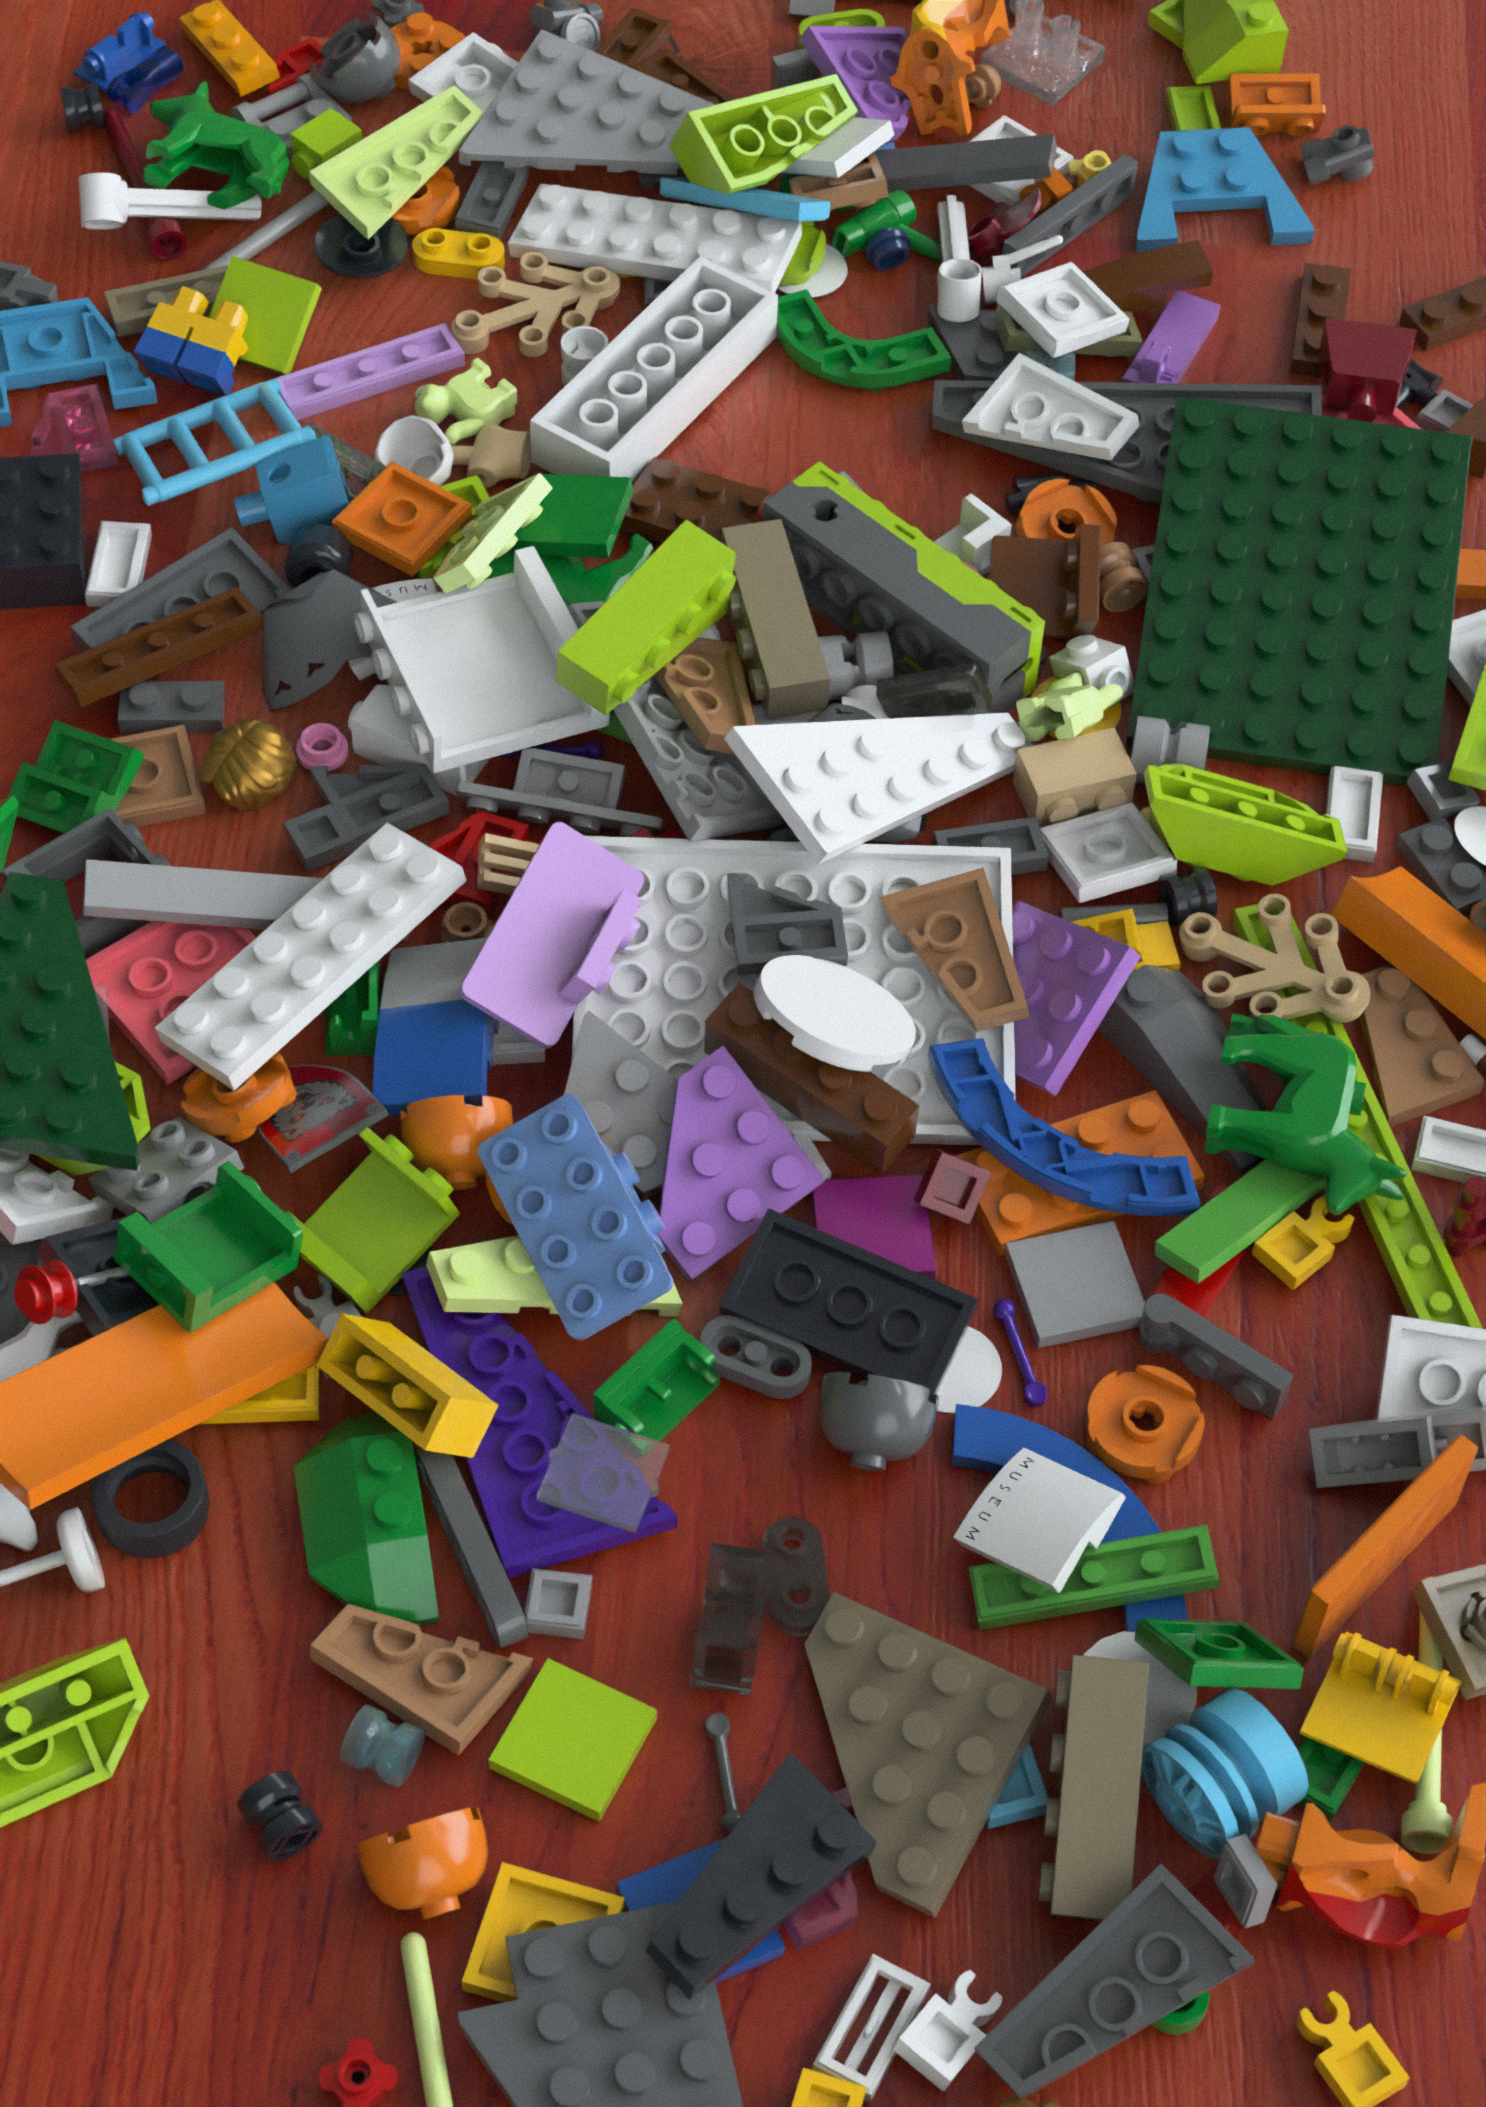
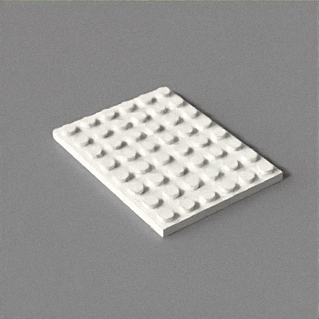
M585 836L641 871L644 876V883L637 897L643 901L633 919L640 922L636 934L623 951L617 948L610 960V963L617 966L611 980L601 994L592 991L574 1010L572 1061L583 1017L588 1011L597 1016L676 1079L709 1056L704 1052L705 1020L739 982L754 991V986L760 974L738 975L726 886L727 874L737 873L744 876V883L770 892H774L775 887L797 893L804 900H819L840 907L848 952L847 966L845 967L879 984L892 994L911 1016L915 1025L916 1038L904 1062L899 1066H893L892 1064L873 1065L870 1071L920 1105L916 1135L911 1140V1144L980 1145L962 1125L947 1103L935 1079L928 1058L930 1045L984 1038L988 1053L998 1073L1014 1093L1015 1100L1014 1022L976 1032L883 911L879 900L881 896L984 867L1013 959L1011 848L860 844L817 865L801 842L712 839L689 842L688 839ZM758 1090L792 1136L809 1135L812 1141H832Z

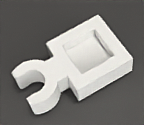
M971 1970L964 1972L957 1979L949 1992L948 2003L935 1993L892 2048V2050L943 2092L975 2053L974 2048L987 2036L977 2027L987 2024L1002 2003L1003 1996L998 1992L991 1996L986 2004H976L968 1997L967 1989L976 1976Z

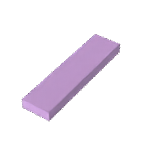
M446 323L277 377L276 379L281 385V398L298 421L465 366V353Z

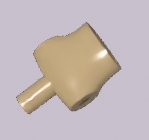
M485 424L481 426L473 446H451L454 453L452 465L468 466L467 478L478 475L485 488H489L501 480L510 478L525 479L528 475L531 465V438L529 431H512L496 424Z

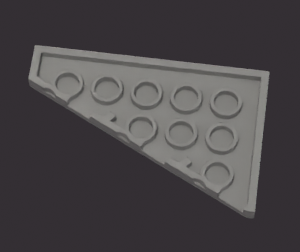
M541 29L460 148L459 163L471 166V160L504 162V168L532 166L537 169L574 171L575 165L607 166V172L634 170L639 173L677 175V169L682 168L669 147V143L687 112L715 104Z

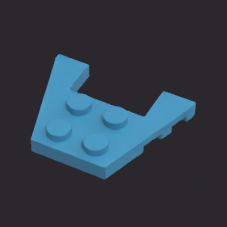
M1249 127L1160 132L1134 248L1135 252H1145L1178 244L1179 237L1174 212L1262 208L1270 245L1311 243L1314 227Z
M88 297L0 311V428L13 426L6 391L13 389H32L45 384L70 380L82 381L89 377L106 375L114 410L157 403L154 383L149 377L145 378L138 368L136 359L130 352H125L117 342L116 333Z

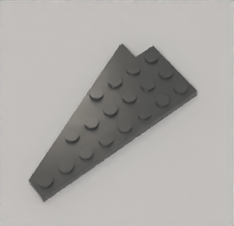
M934 380L933 429L1134 495L1140 501L1161 504L1176 396L1322 416L1321 385L1076 382L1138 414L1139 427L1111 461L965 433L962 420L995 381Z
M679 1901L506 1936V1948L517 2000L457 2012L459 2030L512 2107H743L715 1980L689 2000L646 1953L651 1938Z

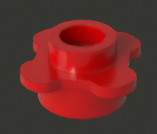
M357 2038L347 2044L346 2053L334 2064H326L320 2069L318 2081L321 2089L325 2092H333L335 2098L343 2107H375L381 2101L385 2092H391L395 2089L398 2083V2073L393 2065L383 2064L373 2054V2045L369 2040ZM355 2073H362L365 2076L361 2083L352 2081V2076Z

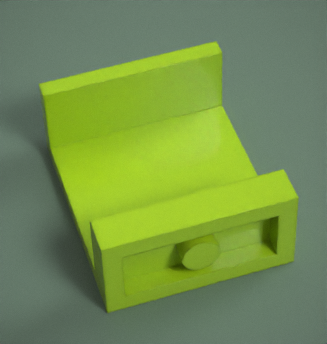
M366 1127L359 1134L371 1150L366 1159L305 1224L292 1213L290 1214L296 1219L303 1231L299 1256L319 1274L325 1276L334 1287L349 1300H352L365 1314H368L399 1281L402 1273L407 1272L461 1213L448 1197L454 1190L453 1187L431 1167H428L423 1173L410 1163L414 1158L412 1152L396 1137L389 1134L382 1140Z

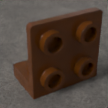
M1080 524L1072 541L999 535L992 538L990 544L989 580L993 581L1000 590L1017 602L1034 610L1045 621L1043 638L1071 640L1078 636L1091 635L1099 620L1101 525Z

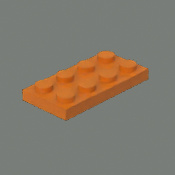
M1157 1090L1050 1124L1058 1131L1078 1140L1079 1146L1105 1155H1113L1115 1152L1140 1157L1186 1156L1196 1190L1201 1189L1203 1186L1205 1175ZM984 1147L956 1155L992 1172L975 1211L998 1256L1005 1255V1246L1008 1242L1090 1226L1124 1215V1213L1110 1212L1079 1204L1053 1194L1024 1179L1002 1164Z

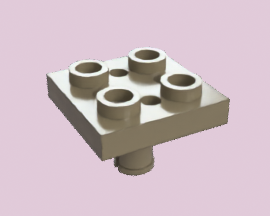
M1486 1564L1421 1580L1411 1592L1453 1676L1462 1680L1460 1690L1465 1700L1485 1695ZM1460 1630L1464 1631L1465 1636L1470 1638L1471 1641L1463 1639L1460 1635Z

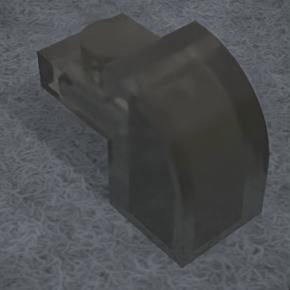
M712 1543L708 1561L703 1609L696 1632L690 1681L691 1687L751 1696L766 1619L773 1552Z

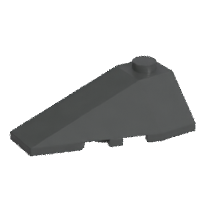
M1145 964L1132 972L1097 1029L1206 1140V1129L1211 1104L1242 1110L1268 1111L1244 1062L1239 1061L1233 1064L1220 1063L1224 1040L1229 1032L1217 1008H1213L1205 1002L1203 993L1178 970ZM1221 1150L1219 1152L1239 1175L1264 1160L1260 1156L1240 1150Z

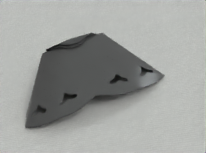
M333 569L317 574L267 605L266 610L263 612V693L269 709L287 707L318 691L333 680L346 660L372 656L373 650L369 642L364 644L358 642L359 637L354 624V614L360 612V590L368 588L377 608L398 602ZM309 663H324L322 668L313 671L310 678L307 677ZM280 680L292 686L290 690L282 689L278 695H275Z

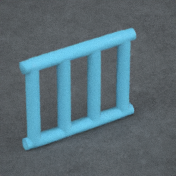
M274 378L128 432L123 436L112 439V447L119 456L125 454L145 487L141 489L142 498L150 506L255 467L260 461L316 439V435L309 425L301 427L281 398V385ZM262 403L282 432V435L255 444L235 413ZM217 421L237 452L209 462L190 430ZM172 438L190 470L163 480L144 447Z

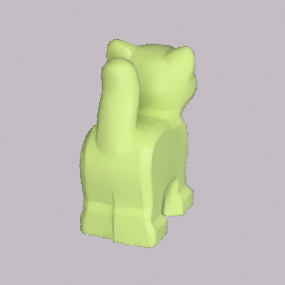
M476 358L471 362L469 370L451 378L445 385L426 384L419 387L415 392V412L419 417L430 419L436 425L440 424L449 414L456 417L459 422L449 426L445 432V436L450 444L454 445L461 439L477 435L481 426L485 424L499 425L501 421L514 416L515 405L517 404V389L504 378L498 382L496 388L490 389L484 382V379L491 376V370L487 364Z
M1074 672L1066 678L1052 682L1046 692L1039 694L1037 697L1018 700L1016 702L1020 720L1018 724L1025 735V742L1040 741L1046 734L1055 731L1058 740L1077 737L1082 730L1099 723L1103 718V710L1115 701L1120 700L1123 690L1117 684L1106 685L1099 690L1091 685L1082 686L1081 673Z

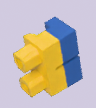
M182 286L171 302V305L159 301L134 352L150 373L183 384L188 382L192 387L222 397L229 395L235 383L231 375L240 355H245L249 349L242 337L248 315L241 305L224 300L220 302L213 319L205 317L203 314L209 303L206 297L196 290Z

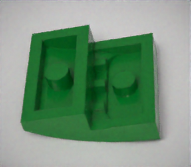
M54 720L36 765L33 766L22 762L8 797L14 795L19 803L17 817L65 834L109 807L114 812L134 780L145 754L127 745Z

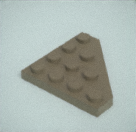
M833 1592L807 1638L805 1647L856 1820L877 1841L872 1854L868 1857L874 1881L881 1892L936 1918L987 1822L991 1810L1003 1792L1052 1698L1049 1690Z

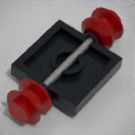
M126 1217L46 1236L37 1250L44 1264L41 1268L35 1265L24 1267L18 1275L14 1288L15 1303L18 1309L31 1322L45 1324L53 1316L59 1319L67 1318L76 1310L93 1337L160 1304L114 1260L118 1223Z

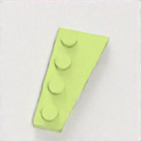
M453 85L309 171L310 184L369 240L464 144L483 116V111Z
M519 1235L429 1252L426 1266L444 1312L519 1313L521 1307H544L549 1309L550 1314H558ZM673 1282L669 1292L639 1309L657 1310L658 1316L678 1317L683 1303Z

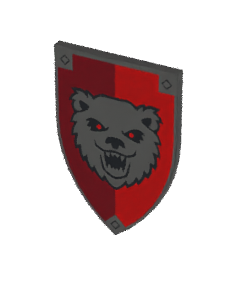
M292 1065L287 1067L297 1092L295 1100L288 1106L280 1108L264 1122L258 1124L257 1128L267 1146L292 1173L389 1114L378 1099L352 1074L330 1066Z

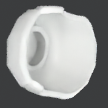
M410 415L395 420L381 433L375 449V461L384 465V468L392 461L437 486H441L451 475L454 457L451 444L440 428L430 419Z

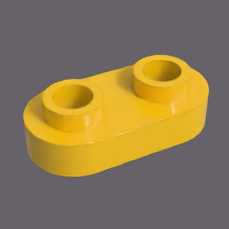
M430 228L419 233L412 242L414 265L420 271L427 274L478 280V272L484 267L496 266L502 270L505 267L504 245L498 238L492 235Z

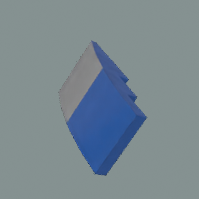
M487 938L392 949L384 979L378 1016L372 1094L387 1109L389 1115L386 1117L399 1116L400 1111L407 1113L406 1105L412 1102L449 1095H464V1104L482 1106V1096H487V1070L493 1069V1034H498L499 1021L465 1001L460 996L459 988Z

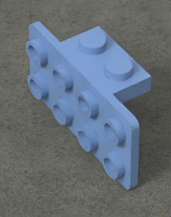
M563 1095L480 1144L478 1155L571 1337L576 1340H585L671 1290L673 1278L660 1255L666 1249L657 1234L663 1231L665 1226L650 1200L647 1199L641 1203L632 1185L639 1182L640 1179L624 1151L616 1155L601 1141L583 1104L575 1095Z

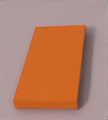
M1463 1435L1460 1437L1456 1436L1310 1589L1294 1636L1293 1647L1310 1660L1456 1506L1478 1451V1446Z

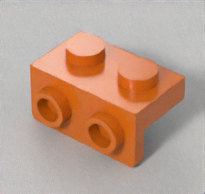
M1230 74L1227 81L1229 128L1249 127L1255 136H1261L1268 132H1287L1291 136H1305L1319 131L1326 115L1325 105L1320 103L1319 74Z

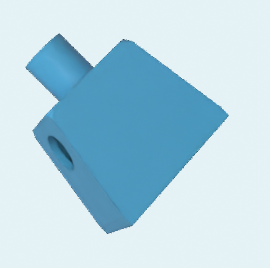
M329 435L319 437L260 461L256 466L260 491L234 498L242 527L270 520L278 542L284 545L290 544L296 533L308 525L323 524L332 526L331 521L352 501Z

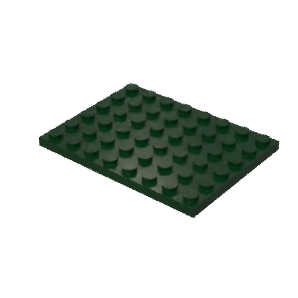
M1176 396L1126 746L1132 747L1137 715L1166 719L1170 729H1175L1181 722L1210 726L1206 758L1324 775H1329L1331 767L1340 766L1381 772L1383 774L1382 783L1408 786L1406 781L1415 769L1438 764L1472 436Z

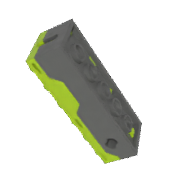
M819 461L784 488L768 494L763 499L757 510V522L782 520L808 606L853 639L857 633L886 631L891 645L893 668L957 715L1007 713L1016 706L1018 700L1027 697L1036 689L1045 621L1034 610L1023 606L1000 590L993 581L985 579L962 563L955 554L945 551L931 541L917 527L910 526L890 512L883 503L872 499L852 485L845 476L835 473Z

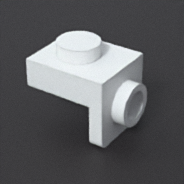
M1082 635L1071 639L1066 644V648L1049 657L1054 676L1066 678L1074 672H1079L1082 675V684L1091 685L1097 688V690L1110 684L1119 685L1123 690L1122 697L1110 706L1134 692L1135 683L1125 646L1105 641L1093 635Z

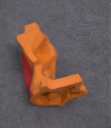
M1486 1783L1471 1785L1463 1809L1445 1845L1435 1859L1425 1862L1415 1860L1399 1843L1394 1842L1385 1834L1367 1829L1334 1831L1324 1814L1313 1803L1306 1804L1300 1822L1266 1812L1255 1849L1278 1884L1276 1889L1280 1890L1276 1908L1286 1911L1305 1906L1337 1932L1359 1942L1383 1948L1398 1949L1422 1935H1435L1459 1942L1469 1916L1486 1854L1484 1852L1486 1844Z

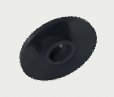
M340 214L328 220L317 232L314 242L315 254L318 261L327 270L336 275L352 279L374 278L394 270L402 263L408 251V237L401 224L395 219L390 218L367 240Z

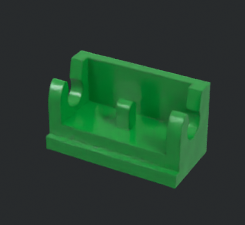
M380 960L325 1008L326 1056L375 1054L380 1010Z
M673 1318L593 1393L594 1419L606 1433L642 1461L720 1386V1376L709 1367L716 1361L715 1356L707 1347L682 1328V1324Z

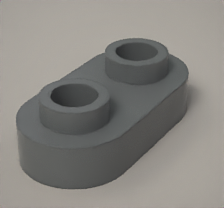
M734 1315L717 1317L703 1328L700 1342L715 1356L716 1361L709 1367L719 1376L777 1399L795 1397L808 1386L811 1377L812 1360L808 1349L801 1342ZM724 1348H732L738 1353L733 1356H726L721 1354L720 1351ZM779 1369H783L788 1371L791 1375L787 1377H778L775 1376L773 1372Z

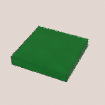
M542 474L552 489L540 503V506L543 508L541 514L530 524L519 528L514 535L518 538V541L512 547L513 554H515V550L534 546L539 555L609 558L634 491L631 477Z
M1142 1618V1620L1137 1622L1134 1641L1189 1686L1300 1689L1304 1668L1246 1622Z

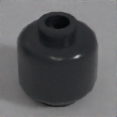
M316 524L308 525L299 530L290 542L284 569L288 582L293 588H296L317 574L333 569L349 577L353 560L351 543L341 531L332 526Z

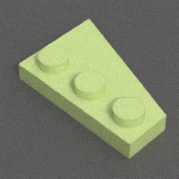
M541 473L479 503L475 510L479 517L475 521L473 519L466 524L461 532L465 538L451 548L433 577L446 594L464 585L468 589H472L483 582L492 572V568L489 566L490 562L494 558L505 554L518 541V538L514 535L519 528L530 524L541 514L543 508L540 506V503L552 489Z

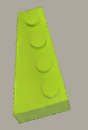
M685 520L558 650L555 681L604 715L608 714L621 702H627L643 683L727 614L730 592L736 582V577L733 575L736 552L688 520Z

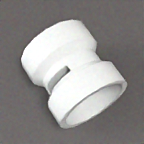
M578 326L568 330L561 339V356L563 359L561 376L562 383L565 386L608 345V338L604 332L590 326Z

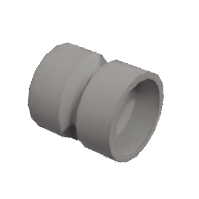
M886 631L857 633L853 642H848L844 635L818 637L830 675L828 702L842 701V696H846L851 689L862 685L880 687L890 697L892 696L894 685L893 659L890 640Z
M1137 715L1130 757L1137 773L1135 783L1145 784L1143 773L1148 765L1159 767L1164 764H1184L1204 770L1210 726L1181 722L1175 729H1170L1166 719Z

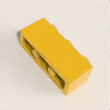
M341 1313L317 1363L320 1369L425 1451L473 1458L499 1406L389 1322Z

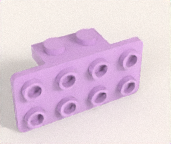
M554 823L545 834L460 985V996L468 1003L545 1049L554 1046L558 1042L577 1005L592 991L601 994L617 967L610 963L617 948L623 951L631 942L640 926V922L633 919L643 901L637 897L644 883V876L641 871L565 823Z

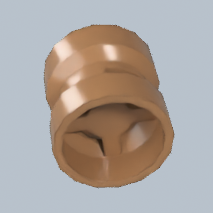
M1124 542L1107 543L1100 547L1099 597L1105 609L1110 612L1128 611L1139 605L1148 595L1149 584L1142 570L1136 567L1137 561L1130 546Z

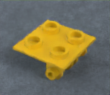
M1349 1632L1341 1633L1333 1651L1334 1659L1299 1734L1417 1785L1462 1680L1450 1676V1672L1444 1669L1440 1672L1419 1663L1409 1654L1407 1657L1396 1653L1397 1649L1390 1647L1386 1649L1361 1638L1362 1634L1357 1632L1355 1634Z

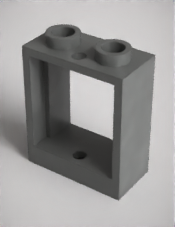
M109 807L4 868L2 875L4 884H6L10 872L64 880V883L84 872L86 859L103 861L112 855L118 862L171 865L163 855L158 854L154 856L146 847L144 838L138 828L130 821L124 823ZM93 916L82 917L75 923L85 959L112 945L150 921Z

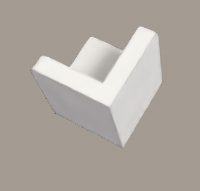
M969 494L962 499L960 524L934 541V543L945 551L955 554L961 561L975 566L980 575L983 576L990 571V544L992 538L996 535L1010 536L1012 524L976 496Z

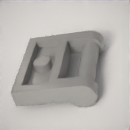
M311 72L297 77L295 84L252 104L243 102L232 108L234 119L257 125L282 138L287 147V157L290 161L292 156L290 133L321 113L332 108L352 122V117L311 77ZM303 100L306 102L264 123L260 121Z

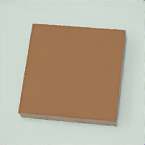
M185 725L110 739L135 748L145 754L134 780L114 811L124 823L130 821L138 828L206 814Z

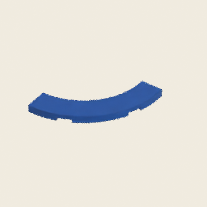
M984 1038L929 1046L928 1058L935 1079L947 1103L962 1125L981 1146L1024 1179L1063 1198L1110 1212L1139 1216H1177L1193 1214L1199 1209L1201 1203L1186 1156L1140 1157L1115 1152L1113 1155H1105L1081 1147L1078 1140L1058 1131L1040 1118L1035 1120L1014 1100V1093L998 1073L988 1053Z
M956 1404L952 1465L998 1474L1021 1449L1026 1448L1123 1493L1126 1498L1101 1543L1161 1533L1158 1525L1141 1500L1123 1480L1097 1457L1075 1442L1045 1426L1016 1415L983 1407ZM1184 1594L1121 1605L1124 1617V1631L1136 1632L1137 1622L1142 1620V1618L1187 1620Z

